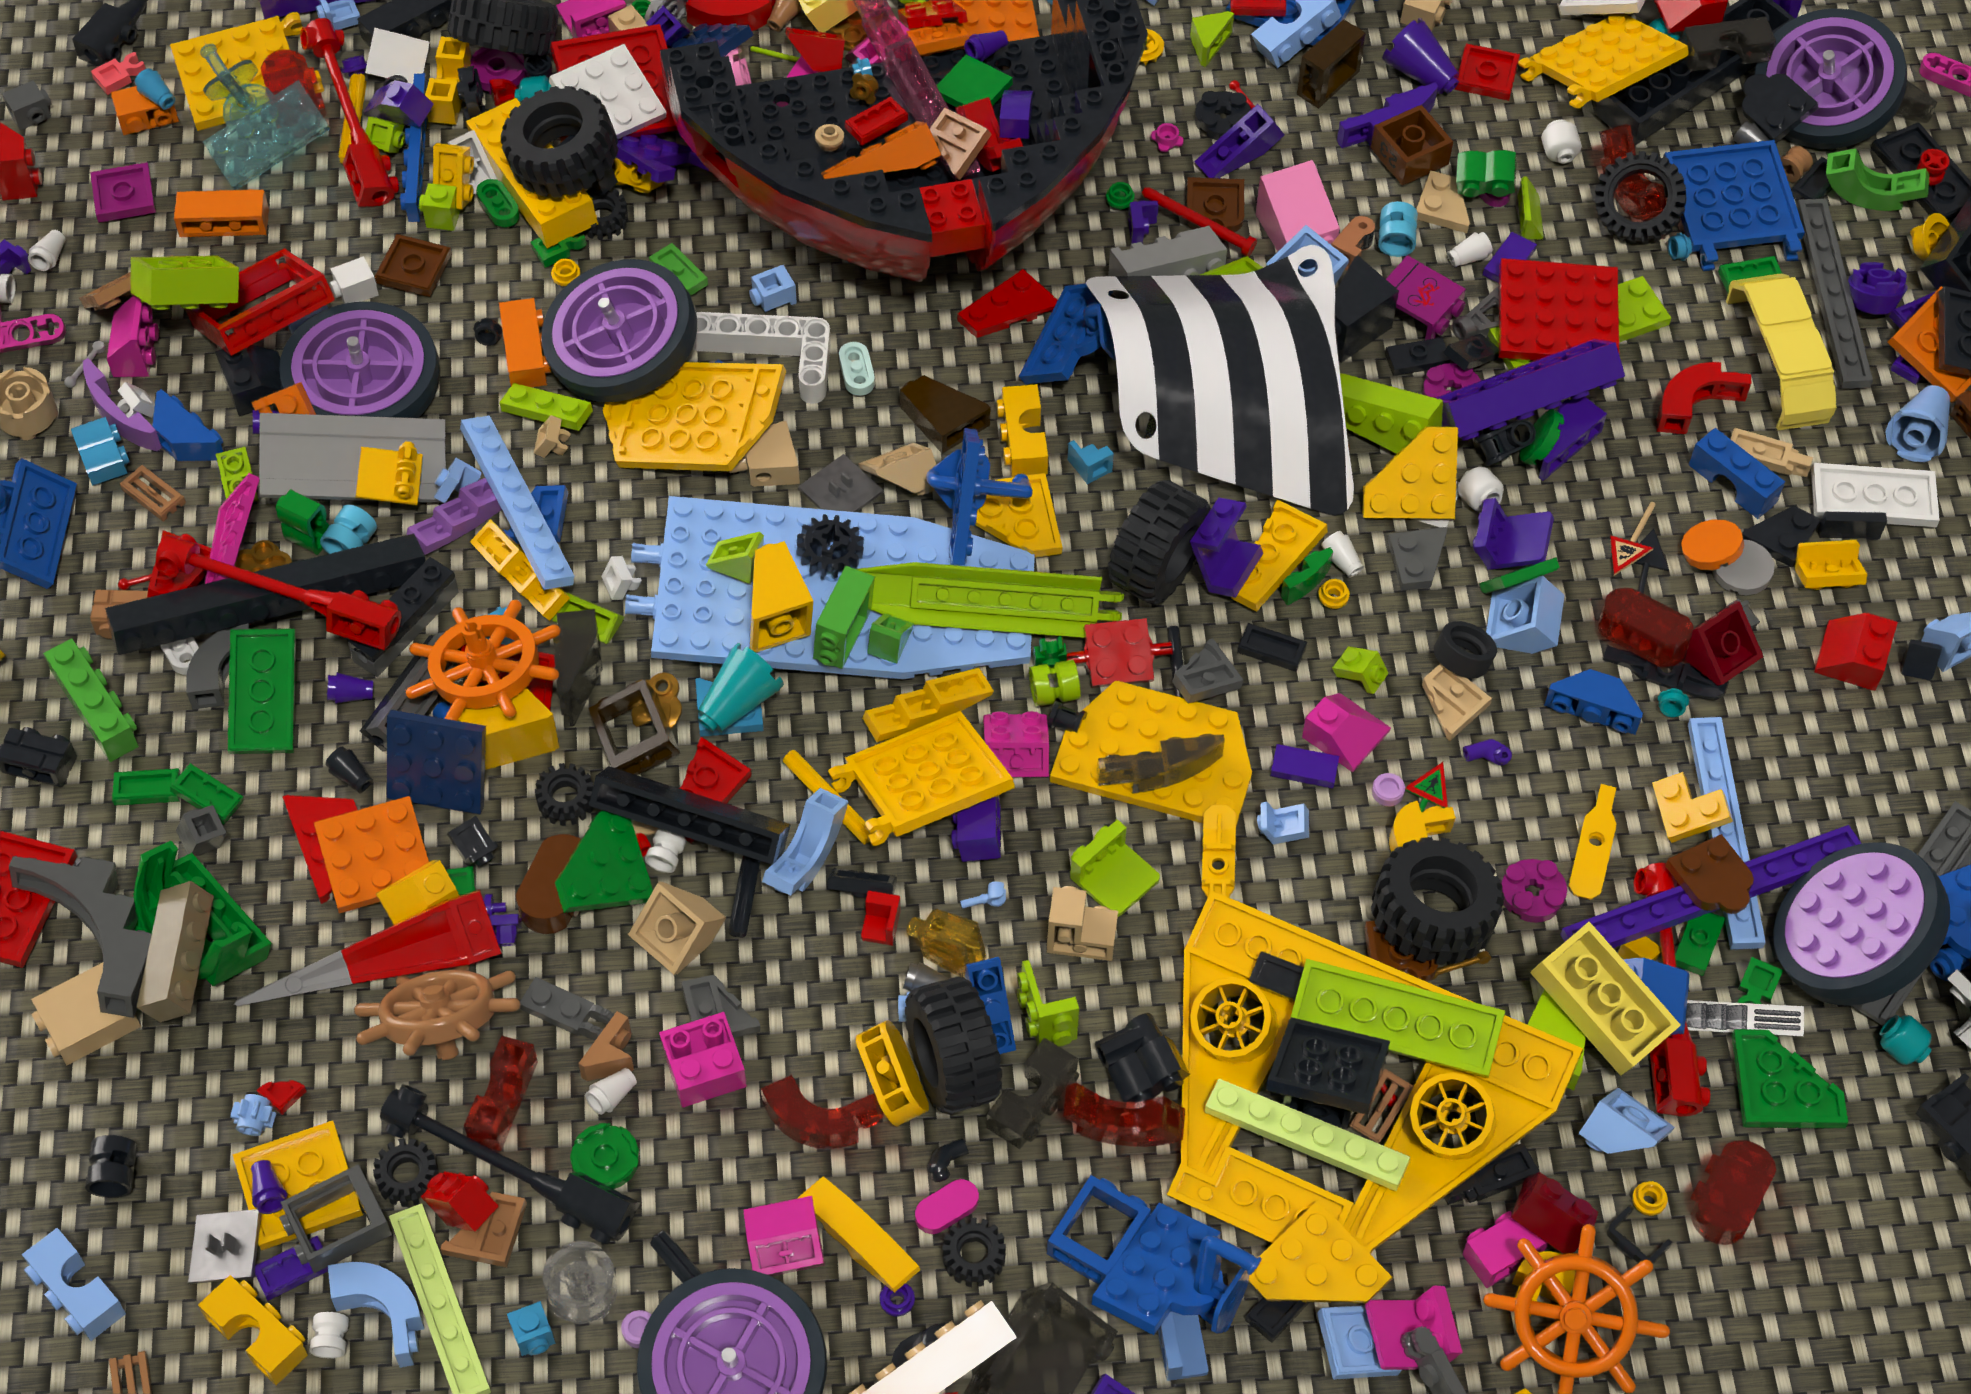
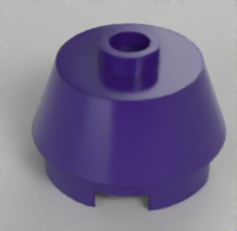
M1861 263L1860 269H1853V274L1848 279L1854 307L1870 314L1891 313L1892 310L1896 309L1908 289L1906 284L1907 274L1900 268L1896 272L1883 269L1884 263Z

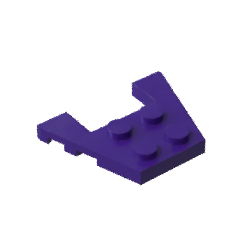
M654 134L641 135L636 138L624 136L622 140H618L616 158L627 165H631L634 162L638 165V172L647 174L648 171L651 173V180L656 183L674 180L676 169L670 166L690 163L708 170L690 147L659 139Z

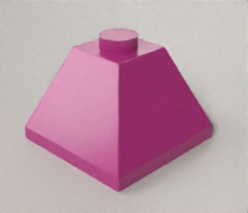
M1341 693L1324 697L1306 716L1302 738L1326 754L1340 756L1338 763L1354 772L1390 732L1391 727Z

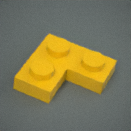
M1683 772L1652 782L1667 837L1671 843L1733 822L1727 799L1722 789L1692 799L1687 778Z

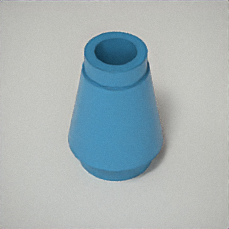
M148 68L136 76L134 83L140 94L160 106L163 110L173 106L176 98L158 71Z

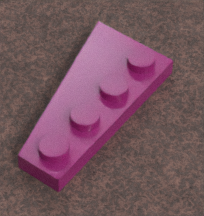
M248 473L220 506L210 553L211 559L234 566L259 483V477ZM207 571L205 584L227 579L228 577Z

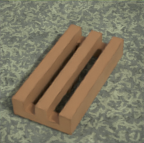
M143 465L120 483L121 489L163 522L168 518L167 514L169 512L173 514L177 511V505L182 507L186 503L184 496ZM142 476L143 478H145L152 485H154L156 488H158L160 491L166 494L169 498H171V500L167 501L165 498L159 495L153 488L142 482L139 479V477ZM131 484H134V485H135L136 487H138L141 491H143L145 494H147L149 497H151L154 501H156L158 504H160V505L162 506V508L159 507V506H158L156 503H154L152 500H150L148 497H146L143 493H141V492H140L139 490H137L135 487H133Z
M1384 1069L1381 1074L1373 1101L1387 1079L1393 1083L1366 1127L1361 1125L1360 1122L1365 1114L1357 1113L1349 1126L1352 1130L1358 1131L1365 1138H1369L1378 1144L1381 1143L1414 1087L1387 1069ZM1399 1086L1402 1087L1404 1090L1378 1133H1374L1372 1129L1397 1088Z
M145 1351L138 1352L136 1356H131V1354L124 1355L123 1359L117 1360V1358L109 1359L113 1394H123L120 1369L125 1368L128 1394H137L133 1369L135 1365L140 1367L143 1394H152L148 1357Z

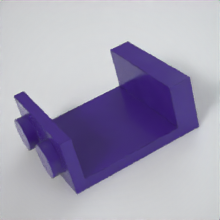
M1218 497L1190 541L1208 591L1211 593L1236 598L1263 555L1261 545L1239 541L1234 528L1247 507L1245 502Z

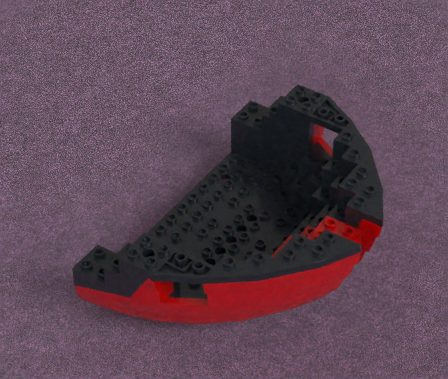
M1053 0L1051 35L1010 41L1007 46L999 49L982 61L1013 77V85L1008 90L1033 91L1029 139L1020 138L1023 145L1021 147L1003 149L1001 168L998 170H987L975 158L961 180L957 179L952 173L942 154L935 158L936 164L923 170L920 169V166L891 172L878 170L824 180L821 172L851 156L856 158L861 156L860 152L877 143L885 144V137L916 121L927 123L930 129L944 108L957 113L955 109L957 107L935 97L933 89L966 55L965 49L870 64L873 77L879 85V89L875 94L876 101L873 104H867L865 100L859 98L854 99L850 95V89L853 88L854 83L852 80L854 75L852 67L736 86L729 56H720L717 41L660 50L662 76L672 117L680 136L705 167L756 215L804 245L871 271L922 282L927 276L930 257L965 252L968 259L975 263L977 271L985 270L1027 240L1074 193L1092 169L1115 131L1118 118L1127 103L1129 92L1147 43L1148 33L1136 0ZM998 66H1007V67H1009V69H1007V70H1000V69L997 68V67H998ZM1003 95L992 106L999 126ZM892 97L908 113V121L861 145L845 129V121ZM787 102L788 105L780 107L776 103ZM833 124L843 130L844 141L837 150L825 151L819 147L815 140V132L820 126Z

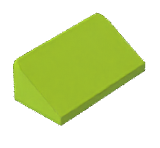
M1523 176L1517 194L1521 236L1526 239H1543L1539 194L1528 177Z
M565 592L570 599L555 614L552 621L609 644L625 616Z

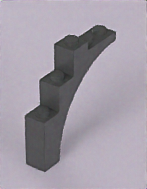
M13 856L9 864L12 887L38 893L60 903L77 915L93 933L103 953V972L97 990L100 1012L134 1018L152 933L142 930L134 931L138 921L134 898L122 894H114L118 885L115 862L82 857L79 867L66 863L59 864L35 858Z

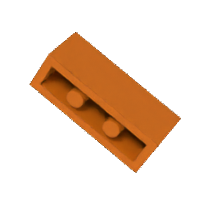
M264 190L177 192L174 221L179 237L267 235L269 206Z
M534 298L500 302L499 308L511 386L513 383L528 387L546 386L545 373H551V369L545 355L543 356L542 332H539V327H543L544 322L542 309L536 310Z

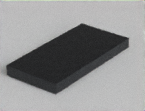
M1919 122L1874 140L1871 145V149L1893 174L1916 170L1922 153L1928 149H1939L1945 152ZM1950 157L1943 180L1939 184L1929 185L1928 197L1915 199L1929 216L1933 213H1940L1945 216L1947 221L1958 215L1971 196V181Z

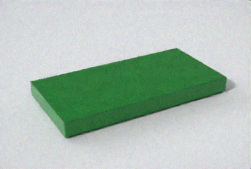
M295 629L230 630L229 754L294 753Z

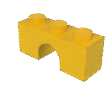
M440 37L435 56L437 77L429 78L425 96L434 103L427 115L428 122L457 124L463 99L460 100L457 91V82H460L458 69L471 65L470 60L472 56L469 43L452 37Z
M1038 384L1002 387V399L996 400L997 416L1003 417L1004 423H1000L1001 442L1007 441V447L1003 448L1004 465H1010L1011 477H1015L1017 474H1025L1026 476L1041 473L1048 474V451L1045 432L1030 433L1024 430L1028 427L1040 426L1041 404Z
M229 1275L198 1306L204 1318L227 1340L243 1328L253 1327L259 1329L258 1338L246 1349V1352L251 1362L271 1382L277 1385L308 1356L303 1346V1342L306 1339L293 1325L286 1328L279 1321L282 1318L281 1315L270 1303L267 1302L263 1306L255 1298L258 1294L245 1280L238 1283Z

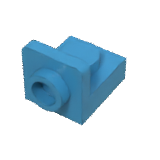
M541 1301L507 1314L521 1356L541 1354L550 1345L556 1344Z

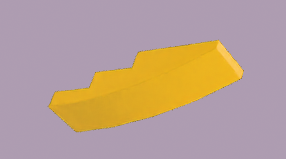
M491 519L470 541L495 570L505 577L549 621L570 599L561 587L543 589L523 549Z
M975 668L928 680L925 682L923 689L895 696L893 704L865 710L862 719L876 742L902 735L960 710L962 711L991 696L994 690L980 668Z
M824 1176L798 1197L812 1196L816 1218L823 1224L825 1231L848 1249L853 1260L894 1293L920 1271L918 1264L895 1240Z

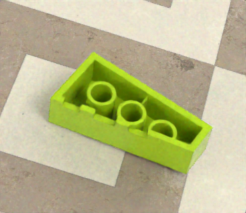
M1340 373L1346 429L1398 454L1426 426L1442 427L1443 400Z

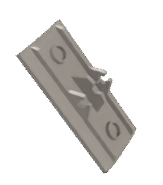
M260 413L259 497L280 498L291 489L309 499L370 500L355 498L361 446L398 451L399 447L408 441L415 445L417 454H423L418 502L443 503L434 498L439 487L434 483L443 468L446 469L445 419Z

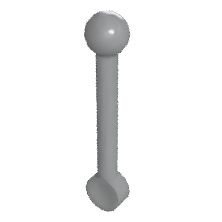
M102 341L93 343V350L86 359L89 358L92 361L97 354L105 351V345ZM83 362L72 376L65 378L64 384L66 387L73 388L76 385V379L83 372Z

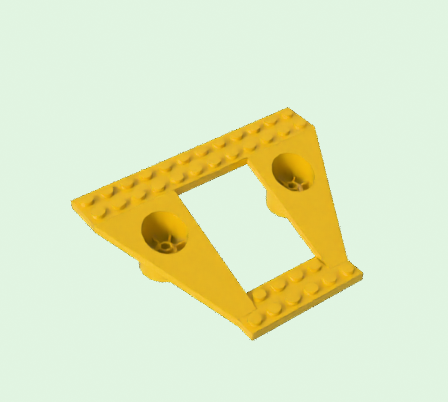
M1211 890L1184 949L1182 1059L1190 1075L1183 1080L1184 1083L1182 1085L1181 1164L1167 1195L1272 1244L1318 1200L1371 1254L1374 1249L1553 1116L1559 1108L1583 1048L1504 1015L1489 1078L1426 1062L1384 1145L1410 1156L1409 1165L1397 1191L1367 1180L1354 1204L1349 1200L1231 1148L1241 1127L1205 1113V1105L1218 1079L1259 1095L1271 1072L1289 1023L1295 1001L1259 988L1249 981L1260 952L1263 951L1301 967L1305 966L1306 959L1455 998L1471 1000ZM1240 996L1237 1004L1227 1000L1228 997ZM1246 997L1262 1004V1006L1249 1011L1242 1007ZM1222 1000L1224 1001V1003L1219 1005L1217 1010L1213 1009L1215 1004L1219 1003ZM1264 1012L1265 1019L1262 1030L1251 1026L1250 1017ZM1212 1013L1216 1015L1217 1023L1204 1028L1207 1014ZM1232 1016L1238 1017V1020L1236 1022H1231L1230 1025H1228V1020ZM1219 1029L1223 1036L1216 1048L1208 1042L1205 1034ZM1248 1030L1259 1034L1254 1042L1245 1047L1241 1036L1246 1034ZM1228 1037L1238 1038L1242 1049L1223 1050ZM1461 1090V1093L1457 1100L1447 1098L1445 1091ZM1466 1092L1471 1093L1482 1101L1468 1108L1462 1103ZM1442 1093L1444 1100L1438 1107L1428 1103L1433 1097ZM1424 1107L1437 1112L1436 1120L1421 1125ZM1486 1107L1485 1127L1470 1121L1471 1112ZM1450 1112H1457L1460 1115L1459 1119H1453L1452 1122L1447 1121V1116ZM1438 1125L1444 1132L1438 1145L1426 1138L1423 1131ZM1468 1126L1481 1131L1476 1140L1466 1145L1462 1132ZM1448 1134H1458L1463 1147L1450 1149L1443 1147Z

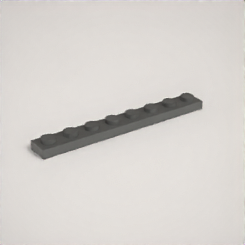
M1827 199L1798 200L1796 207L1805 231L1803 238L1841 389L1870 388L1873 379Z

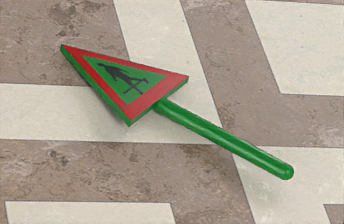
M1443 762L1405 787V791L1422 798L1419 805L1421 812H1424L1428 802L1442 808L1448 807Z

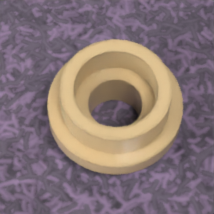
M822 125L815 132V140L821 149L834 151L843 143L844 132L837 125Z

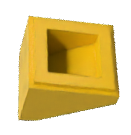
M1645 936L1621 945L1618 954L1623 959L1647 958L1655 961L1661 955V946Z

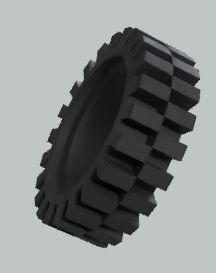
M1639 151L1638 155H1633V152L1626 153V158L1621 159L1619 156L1615 159L1613 165L1609 163L1605 168L1606 172L1604 174L1601 173L1598 179L1599 184L1596 185L1595 189L1597 213L1602 225L1607 227L1608 232L1612 236L1614 234L1617 235L1618 239L1623 242L1625 239L1629 240L1631 244H1636V241L1648 244L1651 239H1655L1656 242L1661 239V235H1669L1672 232V227H1677L1680 223V217L1684 215L1687 199L1684 178L1681 173L1679 174L1677 166L1674 163L1671 165L1669 159L1665 156L1660 158L1658 153L1651 152V155H1647L1645 151ZM1638 173L1656 176L1663 182L1668 191V200L1663 211L1657 217L1645 222H1633L1625 219L1614 206V194L1618 185L1625 178Z

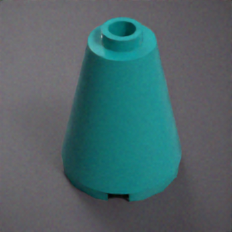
M737 643L729 652L698 709L701 717L698 720L709 731L713 732L716 729L722 732L780 691L784 682L780 676L775 680L770 675L774 669L761 656L748 647L741 651V644Z

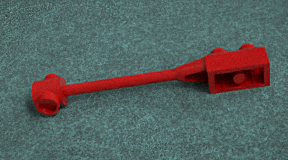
M315 19L306 27H302L300 33L301 45L304 50H312L316 57L325 59L351 131V144L348 145L343 166L358 207L385 205L398 193L399 183L396 176H388L387 172L391 169L390 157L380 154L378 147L372 143L367 133L361 127L335 54L340 50V46L344 45V32L341 29L335 30L329 19Z
M182 534L179 538L165 535L157 548L156 567L167 577H176L179 572L190 574L195 567L304 602L305 605L326 616L327 632L385 650L397 634L401 623V611L390 600H383L379 604L370 601L367 594L360 590L348 594L342 591L330 592L299 588L199 555V545L188 534Z
M1653 863L1645 868H1640L1634 878V891L1637 894L1645 895V898L1680 885L1665 867L1666 863ZM1672 927L1659 931L1662 963L1677 968ZM1685 1021L1684 1034L1669 1035L1650 1052L1656 1113L1692 1116L1700 1113L1703 1107H1706L1710 1101L1709 1088L1703 1087L1700 1084V1076L1705 1074L1707 1061L1704 1056L1697 1055L1696 1045L1692 1041Z

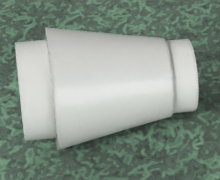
M51 230L29 249V263L40 271H47L55 267L66 241L65 236L58 230Z
M1474 232L1452 250L1448 251L1447 255L1452 266L1457 267L1487 259L1488 255L1493 252V248L1488 236L1484 232L1479 234Z
M1342 531L1333 533L1321 544L1323 549L1331 547L1333 550L1332 562L1346 573L1349 578L1357 575L1364 568L1349 536L1344 535Z
M623 1068L621 1071L591 1084L590 1090L585 1094L586 1100L596 1113L600 1115L605 1112L610 1113L632 1087L637 1084V1080L629 1069Z

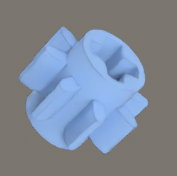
M247 1094L244 1099H241V1103L234 1102L230 1118L234 1119V1124H237L236 1130L246 1135L260 1136L262 1131H265V1128H272L276 1112H273V1107L269 1106L270 1100L260 1095Z

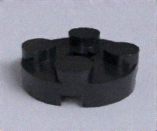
M474 65L458 69L460 82H457V91L460 100L465 99L466 107H464L466 121L486 112L485 105H482V96L484 94L477 69H474Z
M1207 91L1202 94L1201 100L1196 105L1195 124L1199 130L1201 127L1202 130L1207 132V137L1218 140L1244 117L1251 108L1246 102V96L1242 93ZM1219 114H1227V116L1223 119L1220 118Z

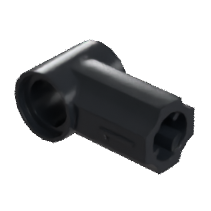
M1144 1013L1129 1021L1124 1029L1096 1041L1095 1048L1101 1063L1109 1069L1117 1061L1135 1053L1143 1045L1162 1036L1163 1033L1152 1014Z

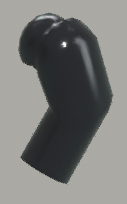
M963 1138L938 1147L933 1152L927 1169L928 1173H931L934 1182L947 1180L950 1176V1172L947 1169L950 1161L969 1154Z

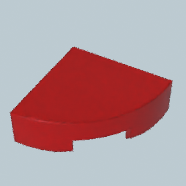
M507 79L489 80L492 100L495 106L515 98V89H518V87L512 81Z
M294 1080L275 1083L271 1081L256 1090L258 1095L269 1099L270 1105L281 1115L307 1092L304 1085Z

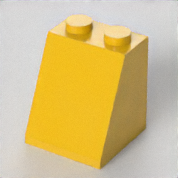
M785 541L776 544H766L760 549L755 550L750 649L757 653L811 635L813 599Z
M527 688L511 699L516 708V714L511 718L504 715L499 705L482 709L465 708L458 721L486 726L485 770L549 753L559 748L553 713Z

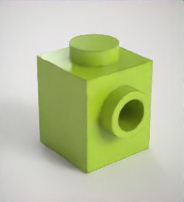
M428 183L425 195L421 194L419 200V210L424 214L426 228L455 231L461 209H456V186Z

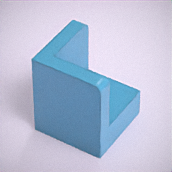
M1075 440L1068 443L1067 460L1086 484L1112 472L1114 453L1108 446L1098 450L1094 444H1090L1081 449Z

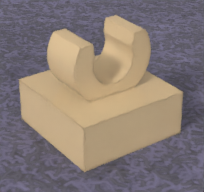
M550 415L538 429L534 454L545 458L551 450L558 455H563L567 451L568 446L562 444L559 440L566 442L571 434L567 430L560 429L562 419Z

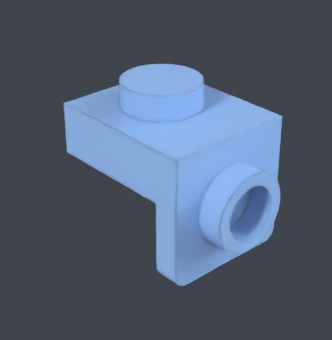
M319 0L320 5L316 6L318 18L329 19L335 30L358 24L357 18L360 17L354 0H338L327 3L326 0Z
M455 458L448 470L443 468L436 478L434 484L439 487L434 498L445 503L453 490L459 492L460 488L478 481L481 471Z
M1268 802L1261 803V815L1257 816L1259 831L1261 834H1265L1273 845L1309 838V809L1305 804L1273 809Z

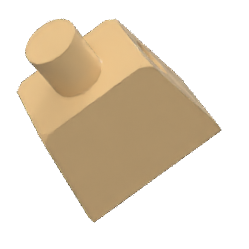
M787 421L770 425L729 473L747 470L750 485L754 487L799 484V465Z

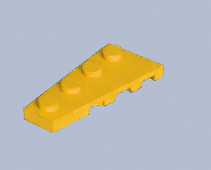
M1277 499L1273 506L1271 517L1267 518L1263 526L1262 535L1255 542V544L1261 545L1263 555L1236 598L1231 597V599L1257 612L1283 583V580L1293 572L1328 532L1327 524Z

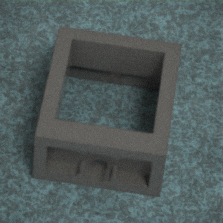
M359 1164L280 1202L285 1212L284 1215L279 1217L288 1236L295 1233L299 1241L298 1244L293 1246L302 1265L309 1262L313 1273L392 1235ZM355 1192L370 1225L314 1252L299 1222V1218Z

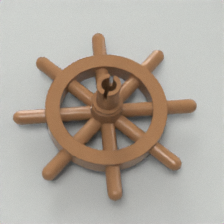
M469 965L455 967L454 970L427 973L412 979L406 975L398 976L396 978L397 987L387 993L380 1003H360L355 1006L354 1012L357 1016H379L380 1020L379 1025L358 1033L356 1040L358 1044L366 1045L386 1037L395 1043L403 1044V1052L408 1056L414 1055L422 1045L435 1044L438 1059H452L459 1053L455 1039L464 1036L469 1041H477L480 1037L477 1029L483 1026L493 1016L494 1012H515L520 1009L521 1003L517 998L495 999L493 992L513 983L516 975L513 971H505L487 979L481 974L469 971Z

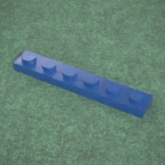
M425 73L414 74L413 84L425 95L428 86ZM427 116L420 127L410 125V128H405L406 145H409V149H404V165L407 167V171H402V185L406 190L405 193L400 195L401 210H406L408 222H420L419 200L423 186Z

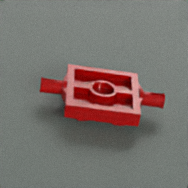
M1147 618L1085 624L1084 650L1068 652L1066 661L1074 660L1075 664L1085 663L1090 675L1091 688L1108 687L1114 681L1128 684L1153 682L1154 656L1172 655V643L1170 641L1153 644L1148 632Z

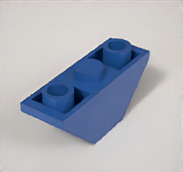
M162 389L156 392L152 427L157 432L161 447L177 461H217L216 453L223 452L221 445L223 440L218 432L214 429H207L200 417L194 412L189 413L185 410L183 404L176 396L170 397Z
M1592 669L1552 683L1544 706L1550 707L1557 712L1569 713L1581 717L1588 722L1600 723L1612 727L1616 731L1636 735L1643 715L1620 678Z
M995 957L966 964L965 979L969 980L972 983V987L977 989L980 999L984 1002L985 1010L992 1023L993 1033L996 1036L998 1052L1003 1054L1015 1051L1016 1045L1000 958Z

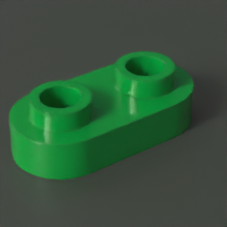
M496 179L482 181L476 189L477 198L491 221L499 227H510L516 224L520 217L518 204L504 184Z

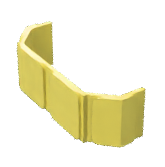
M1782 273L1731 281L1726 303L1732 304L1749 301L1780 378L1782 412L1776 426L1777 431L1829 423L1837 408L1836 391L1833 381L1834 370L1820 333L1812 320L1811 311L1799 282L1795 277L1789 278V275Z

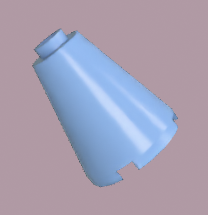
M1927 386L1892 416L1885 433L1889 446L1892 444L1898 450L1896 454L1912 462H1927L1932 457L1939 456L1943 452L1948 436L1950 396L1948 392L1940 386Z

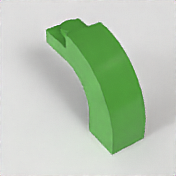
M1856 148L1828 154L1826 177L1831 187L1839 196L1854 205L1879 211L1902 210L1903 201L1928 197L1929 173L1927 168L1896 174H1883L1865 166Z

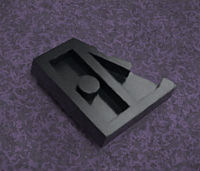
M1793 505L1744 530L1742 536L1744 540L1754 541L1763 546L1771 554L1772 558L1792 568L1796 562L1798 544L1809 542L1818 528L1821 519Z

